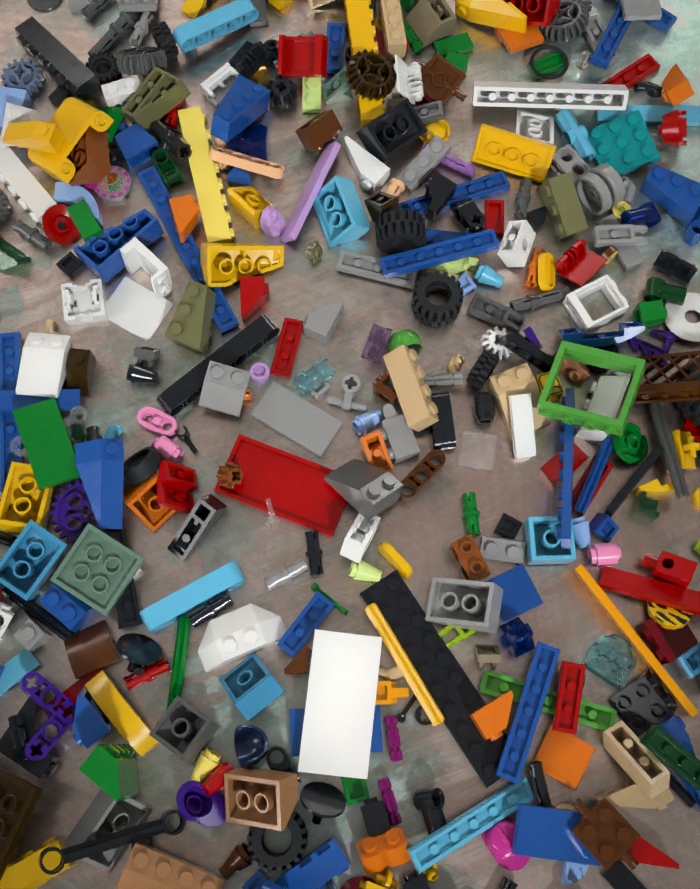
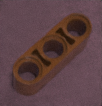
M437 449L430 451L401 481L404 485L403 488L408 487L413 492L411 495H405L401 491L399 496L401 502L409 503L413 501L442 471L446 461L445 454ZM437 458L441 464L433 465L430 459ZM420 472L424 473L427 478L425 480H419L416 477V474Z

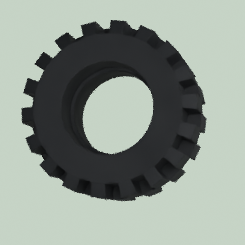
M410 209L391 210L380 215L375 221L377 248L383 253L393 255L420 248L426 244L425 219L417 211Z
M435 271V274L429 272L426 277L424 275L421 276L420 280L415 283L411 307H413V313L417 314L416 318L418 320L423 319V324L427 325V323H430L431 327L439 324V327H443L444 323L449 325L452 319L455 320L461 310L464 291L463 288H460L461 283L459 280L455 282L456 277L453 275L449 277L447 272L440 274V271ZM430 294H441L448 302L443 305H435L426 297Z
M293 811L286 827L291 832L292 842L290 847L282 853H274L266 847L264 843L265 828L249 827L247 848L248 852L250 851L252 854L251 858L253 861L256 860L259 867L267 868V871L270 872L273 870L282 872L284 869L292 868L294 864L300 861L307 846L308 832L305 822L298 813Z

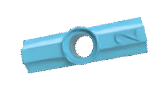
M570 109L560 110L554 119L563 133L565 145L569 144L585 162H590L595 158L596 152L588 141V133L585 126L578 124Z

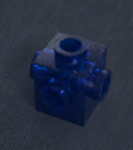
M519 617L499 626L501 636H499L500 642L505 649L509 648L515 658L535 649L532 637L533 631L529 624H524Z

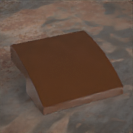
M106 620L76 632L70 641H64L75 679H80L120 660Z

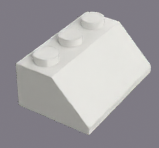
M600 376L597 382L593 381L589 389V393H592L591 397L585 400L582 410L615 419L630 377ZM575 425V428L578 429L576 437L598 446L607 437V434L603 431L596 429L588 430L581 425Z

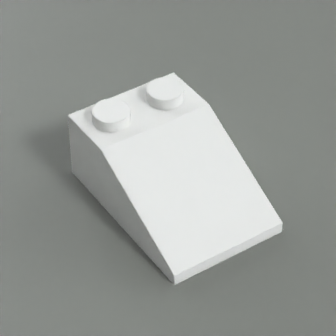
M517 109L513 133L554 145V117Z
M29 332L23 346L16 394L51 398L59 397L67 375L66 366L69 350L73 348L70 336Z

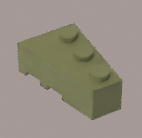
M155 66L121 109V112L132 125L139 124L147 130L153 122L161 119L191 95V93L180 78Z
M570 172L550 178L536 189L560 240L589 229Z
M189 280L165 336L175 343L209 356L208 344L212 332L210 327L211 319H213L216 293L206 285Z

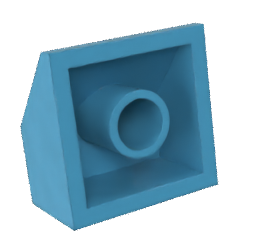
M255 652L219 680L234 705L248 721L285 692Z

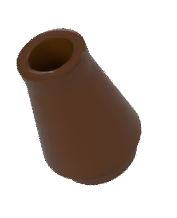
M246 844L236 845L224 864L219 868L220 874L226 880L252 864V854L250 851L248 852Z

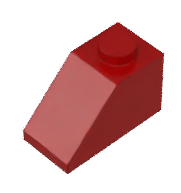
M264 276L240 277L241 317L243 322H248L266 304V295H270L269 283H265Z

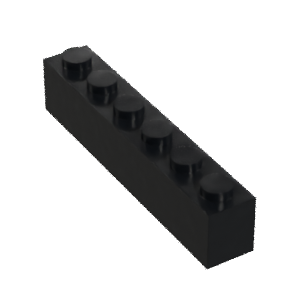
M33 16L14 28L18 35L16 39L22 47L26 46L28 52L33 57L36 56L43 67L47 66L49 72L54 77L57 76L64 87L68 86L70 92L75 97L78 96L82 101H86L102 89L96 75Z

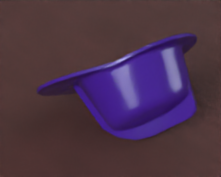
M187 781L182 784L177 791L176 802L178 811L185 820L210 828L218 827L225 822V797L222 794L216 792L208 796L201 787L202 783L197 781Z

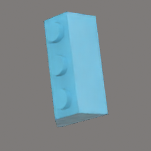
M336 175L320 189L313 206L329 247L358 240L371 229L351 179Z

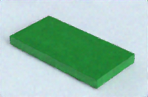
M55 398L12 410L39 491L80 478L75 467V453Z

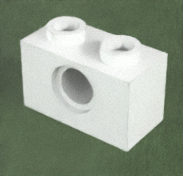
M527 220L508 222L497 252L507 268L525 267L536 236Z

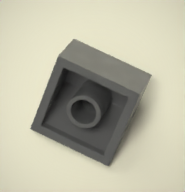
M177 695L149 735L183 761L193 765L200 752L204 750L220 726Z

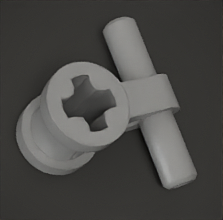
M355 374L345 375L342 379V387L345 390L344 398L329 395L327 403L342 406V409L345 410L355 409L366 412L368 404L353 401L354 394L362 388L361 378ZM354 378L357 385L350 389V385H347V382Z

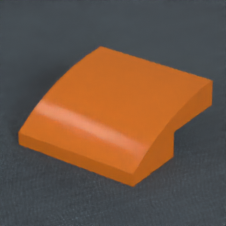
M527 25L525 33L494 28L500 44H505L509 54L543 44L544 37L537 26Z
M551 724L534 761L542 762L544 774L576 791L595 748L572 734L553 731Z

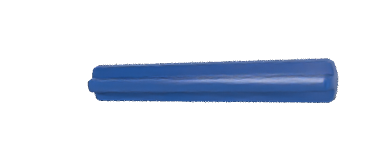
M606 437L602 441L575 504L574 510L581 514L587 511L612 451L613 441L610 437Z

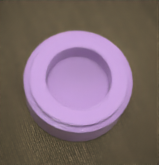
M257 362L250 367L249 372H251L253 382L262 384L269 379L270 369L265 363Z

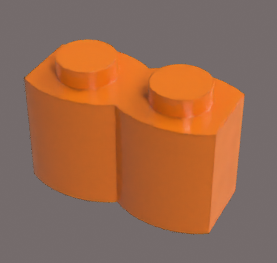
M394 827L382 832L380 835L367 836L357 842L367 875L381 873L388 867L401 866L411 860L406 850L408 845L402 827Z

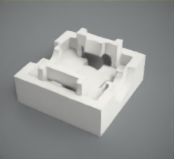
M101 278L90 280V283H85V285L81 286L74 285L73 283L61 284L64 321L68 326L108 321L105 286ZM73 301H77L76 304L78 307H73L72 310L71 305L74 304Z

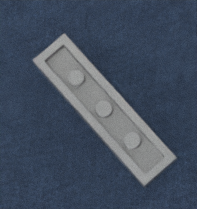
M341 250L337 263V271L410 289L414 288L418 273L417 270L384 279L378 258Z

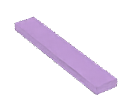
M337 141L325 145L280 236V240L284 243L296 240L341 148Z

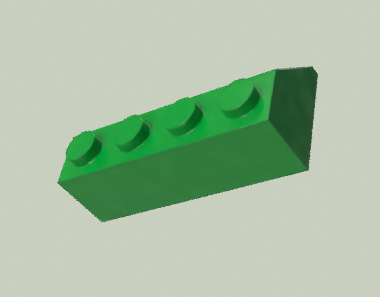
M120 743L98 744L78 769L116 802L137 797L140 793L138 759L133 755L135 751L125 743L123 745Z

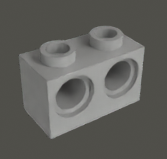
M569 144L554 153L549 170L555 176L570 172L574 185L578 178L592 170L591 166Z

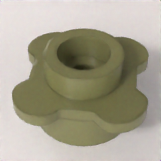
M315 240L314 243H309L306 249V257L312 259L313 263L316 264L323 254V248L319 245L318 240Z

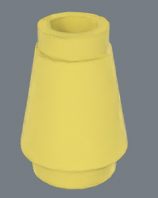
M206 747L204 751L200 752L190 778L203 784L220 764L222 756L214 749Z

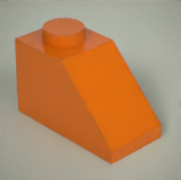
M677 64L672 66L661 84L664 90L661 94L666 103L670 101L673 107H675L695 93Z
M192 194L169 199L170 210L180 243L186 241L198 223V213H201L198 201L194 202Z
M511 690L469 715L484 740L490 738L491 741H494L504 735L502 730L507 728L514 695Z

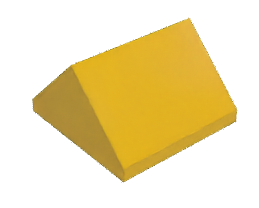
M253 186L229 187L227 190L230 206L257 230L260 227V217L263 210L268 205L274 206Z

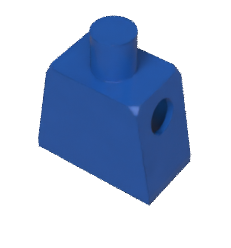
M125 122L120 123L117 129L119 133L115 135V139L127 167L131 171L152 159V154L155 150L159 149V145L156 139L139 124L129 127Z

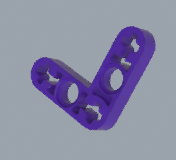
M32 671L21 678L20 689L50 714L23 750L26 760L37 762L48 754L74 722L76 704L41 674ZM34 677L37 687L40 688L44 685L46 688L40 691L38 696L35 695L38 689L34 686L28 688L26 686L28 684L27 678L32 679ZM51 691L55 694L53 704L44 702L43 695L45 692ZM60 700H62L63 703H61L60 706L64 709L70 707V714L72 716H67L64 718L62 716L64 714V711L59 707L56 710H54L53 707H55L60 702ZM50 724L56 726L58 730L54 738H49L45 734V729ZM41 739L49 743L48 747L45 743L39 748L40 756H31V746H37Z

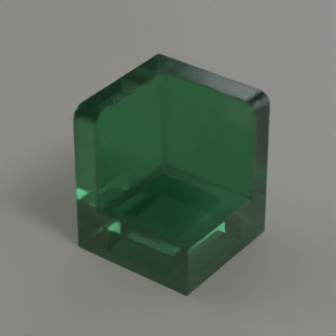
M641 491L635 497L631 517L653 522L660 516V512H657L658 500L646 497L647 492Z

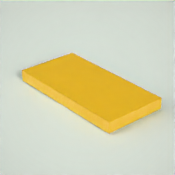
M482 123L471 161L544 183L557 146Z

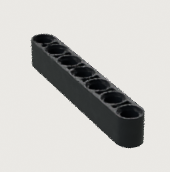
M266 314L261 315L164 390L157 397L156 401L168 415L175 416L201 395L210 360L236 368L276 337L280 329Z

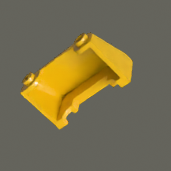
M68 97L61 103L48 121V123L56 124L65 137L59 154L28 149V157L31 162L54 180L68 184L75 174V166L66 157L89 126L98 132H103L110 127L114 120L105 112L82 100Z

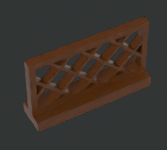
M700 351L637 357L651 364L645 368L643 377L646 381L640 385L634 404L700 400V380L693 381L700 375V365L698 364L700 361ZM684 359H690V361L681 368L677 365ZM664 361H670V363L662 369L658 367ZM696 365L698 369L688 376L685 372ZM673 367H676L678 370L668 377L665 374ZM656 368L658 372L648 379L646 375ZM682 374L686 377L681 382H673ZM631 375L629 384H628V386H627V388H626V391H625V394H624L625 398H626L628 389H629V387H630V384H631L633 375ZM663 376L665 378L663 382L653 384L660 377Z

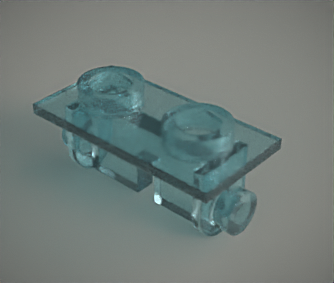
M327 358L323 361L319 360L312 365L311 369L306 372L302 371L295 376L293 380L294 388H297L300 395H306L318 387L314 380L317 379L320 384H323L333 377L335 370L332 366L328 368Z

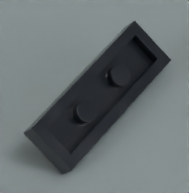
M512 332L502 337L501 345L543 373L550 372L555 357L546 354L537 345L525 340L519 333Z

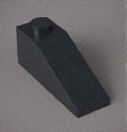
M212 494L200 497L167 549L183 562L186 561L217 523L227 506Z

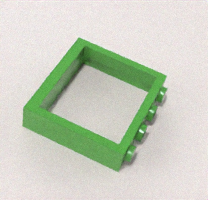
M562 340L537 404L538 414L547 416V419L562 420V422L569 425H581L588 430H600L607 435L623 436L645 372L646 360ZM564 359L633 375L618 419L548 402Z

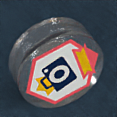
M587 50L583 51L577 59L576 68L584 71L589 66L593 54Z

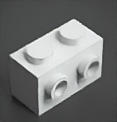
M133 75L101 85L108 107L123 108L141 84L138 76Z

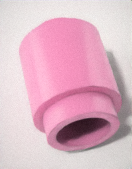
M165 435L156 437L151 445L163 460L176 464L184 454L181 446Z
M615 542L593 544L592 547L587 548L588 561L590 564H595V566L617 564L622 556L621 549Z

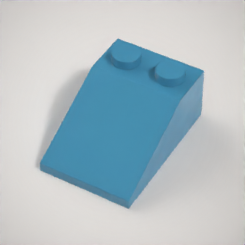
M30 520L0 561V583L26 601L34 600L49 579L68 544L33 520Z

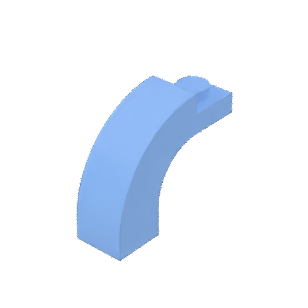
M55 182L53 200L57 204L72 206L85 200L98 225L103 228L102 214L90 192L79 185L71 186L69 183Z

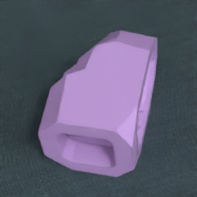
M268 205L261 214L260 227L270 237H280L285 228V220L281 216L280 211Z

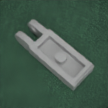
M645 225L594 226L592 229L594 247L645 246L650 243V239L647 236H635L648 232V227Z

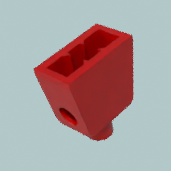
M661 551L659 557L645 553L641 565L653 569L651 578L687 588L698 563L666 551Z

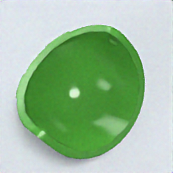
M410 329L395 331L389 337L387 343L388 353L403 344L405 346L419 344L420 347H423L419 335Z

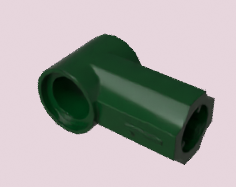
M651 277L647 279L643 299L646 302L662 300V302L683 305L687 287L667 284L661 278Z

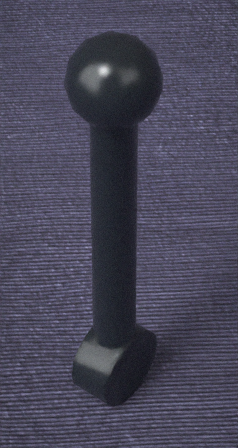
M415 694L402 713L396 715L398 722L403 723L406 720L405 715L417 699Z

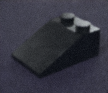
M406 98L366 124L356 134L367 151L381 162H384L428 130L409 99Z

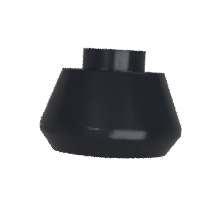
M270 39L264 43L265 47L263 49L270 51L272 54L264 63L273 65L272 62L278 60L279 52L277 51V40Z

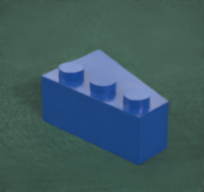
M654 163L639 190L655 205H660L668 211L667 214L671 218L674 216L682 223L681 226L685 229L694 218L700 204V183Z

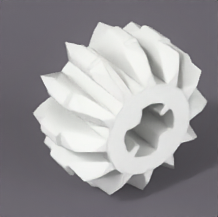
M496 326L494 331L488 329L486 335H482L480 348L486 349L499 357V361H501L502 357L508 359L509 354L513 353L503 345L499 346L502 337L507 335L505 333L506 328L499 331V328Z

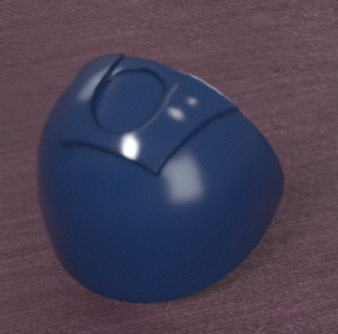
M240 725L235 729L234 746L239 764L242 768L258 764L265 757L269 749L265 732L253 725Z

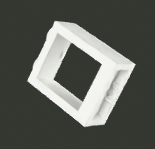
M608 274L567 294L562 303L577 327L583 332V335L623 316L629 308L627 299L620 294L615 281L611 280ZM601 289L615 311L593 321L581 304L580 299Z

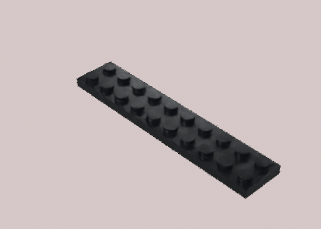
M395 570L359 595L367 606L372 603L377 604L445 718L443 721L444 725L484 786L488 788L501 778L496 776L495 773L507 735L502 730L504 735L494 741H491L490 738L487 740L482 738L469 715L485 706L486 703L450 649H448L442 637L438 635L433 624L425 621V612L397 570Z

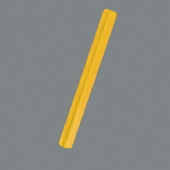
M372 603L365 608V612L378 634L382 637L384 644L434 726L439 725L445 720L443 714L377 604Z

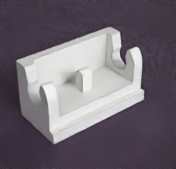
M227 62L200 84L202 96L217 109L239 73Z

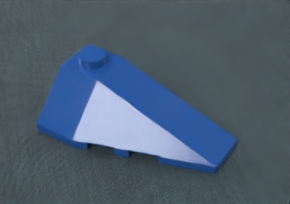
M100 438L75 444V467L82 480V486L90 501V507L99 530H122L123 439Z
M674 714L658 724L661 729L695 756L689 734L685 730L686 725L679 716ZM675 772L700 809V792Z

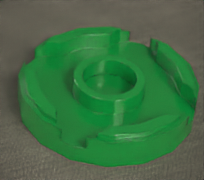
M627 422L623 436L613 434L612 441L617 455L628 464H636L641 462L643 458H646L648 442L645 435L641 434V429L630 422Z

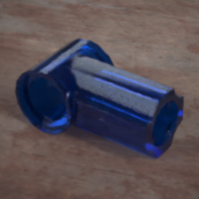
M647 202L639 208L623 211L620 223L621 225H645L650 228L657 225L662 218L654 203Z

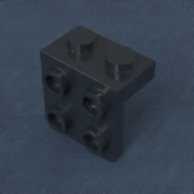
M649 669L643 672L636 681L612 695L609 699L621 719L637 737L647 732L653 723L658 725L673 716L677 709L674 697L664 691L661 687V680L655 673L652 674Z

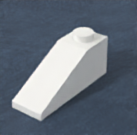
M346 135L344 137V150L361 186L375 194L389 180L390 168Z

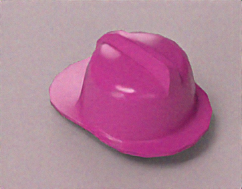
M507 816L484 831L482 838L486 847L502 868L509 871H517L524 868L529 862L530 857L511 853L515 821Z

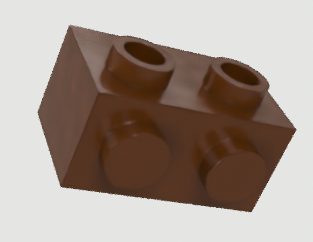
M330 109L324 110L295 132L306 151L318 152L324 148V143L337 139L339 137L338 133L343 131V128L333 110Z

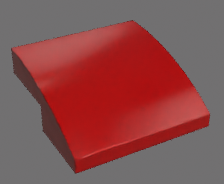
M167 460L161 461L157 481L158 506L189 514L195 506L192 492L198 489L195 469Z

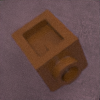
M386 372L383 376L379 375L373 382V394L384 403L394 406L397 403L398 397L394 388L389 385L385 386L389 382L390 377L389 373Z

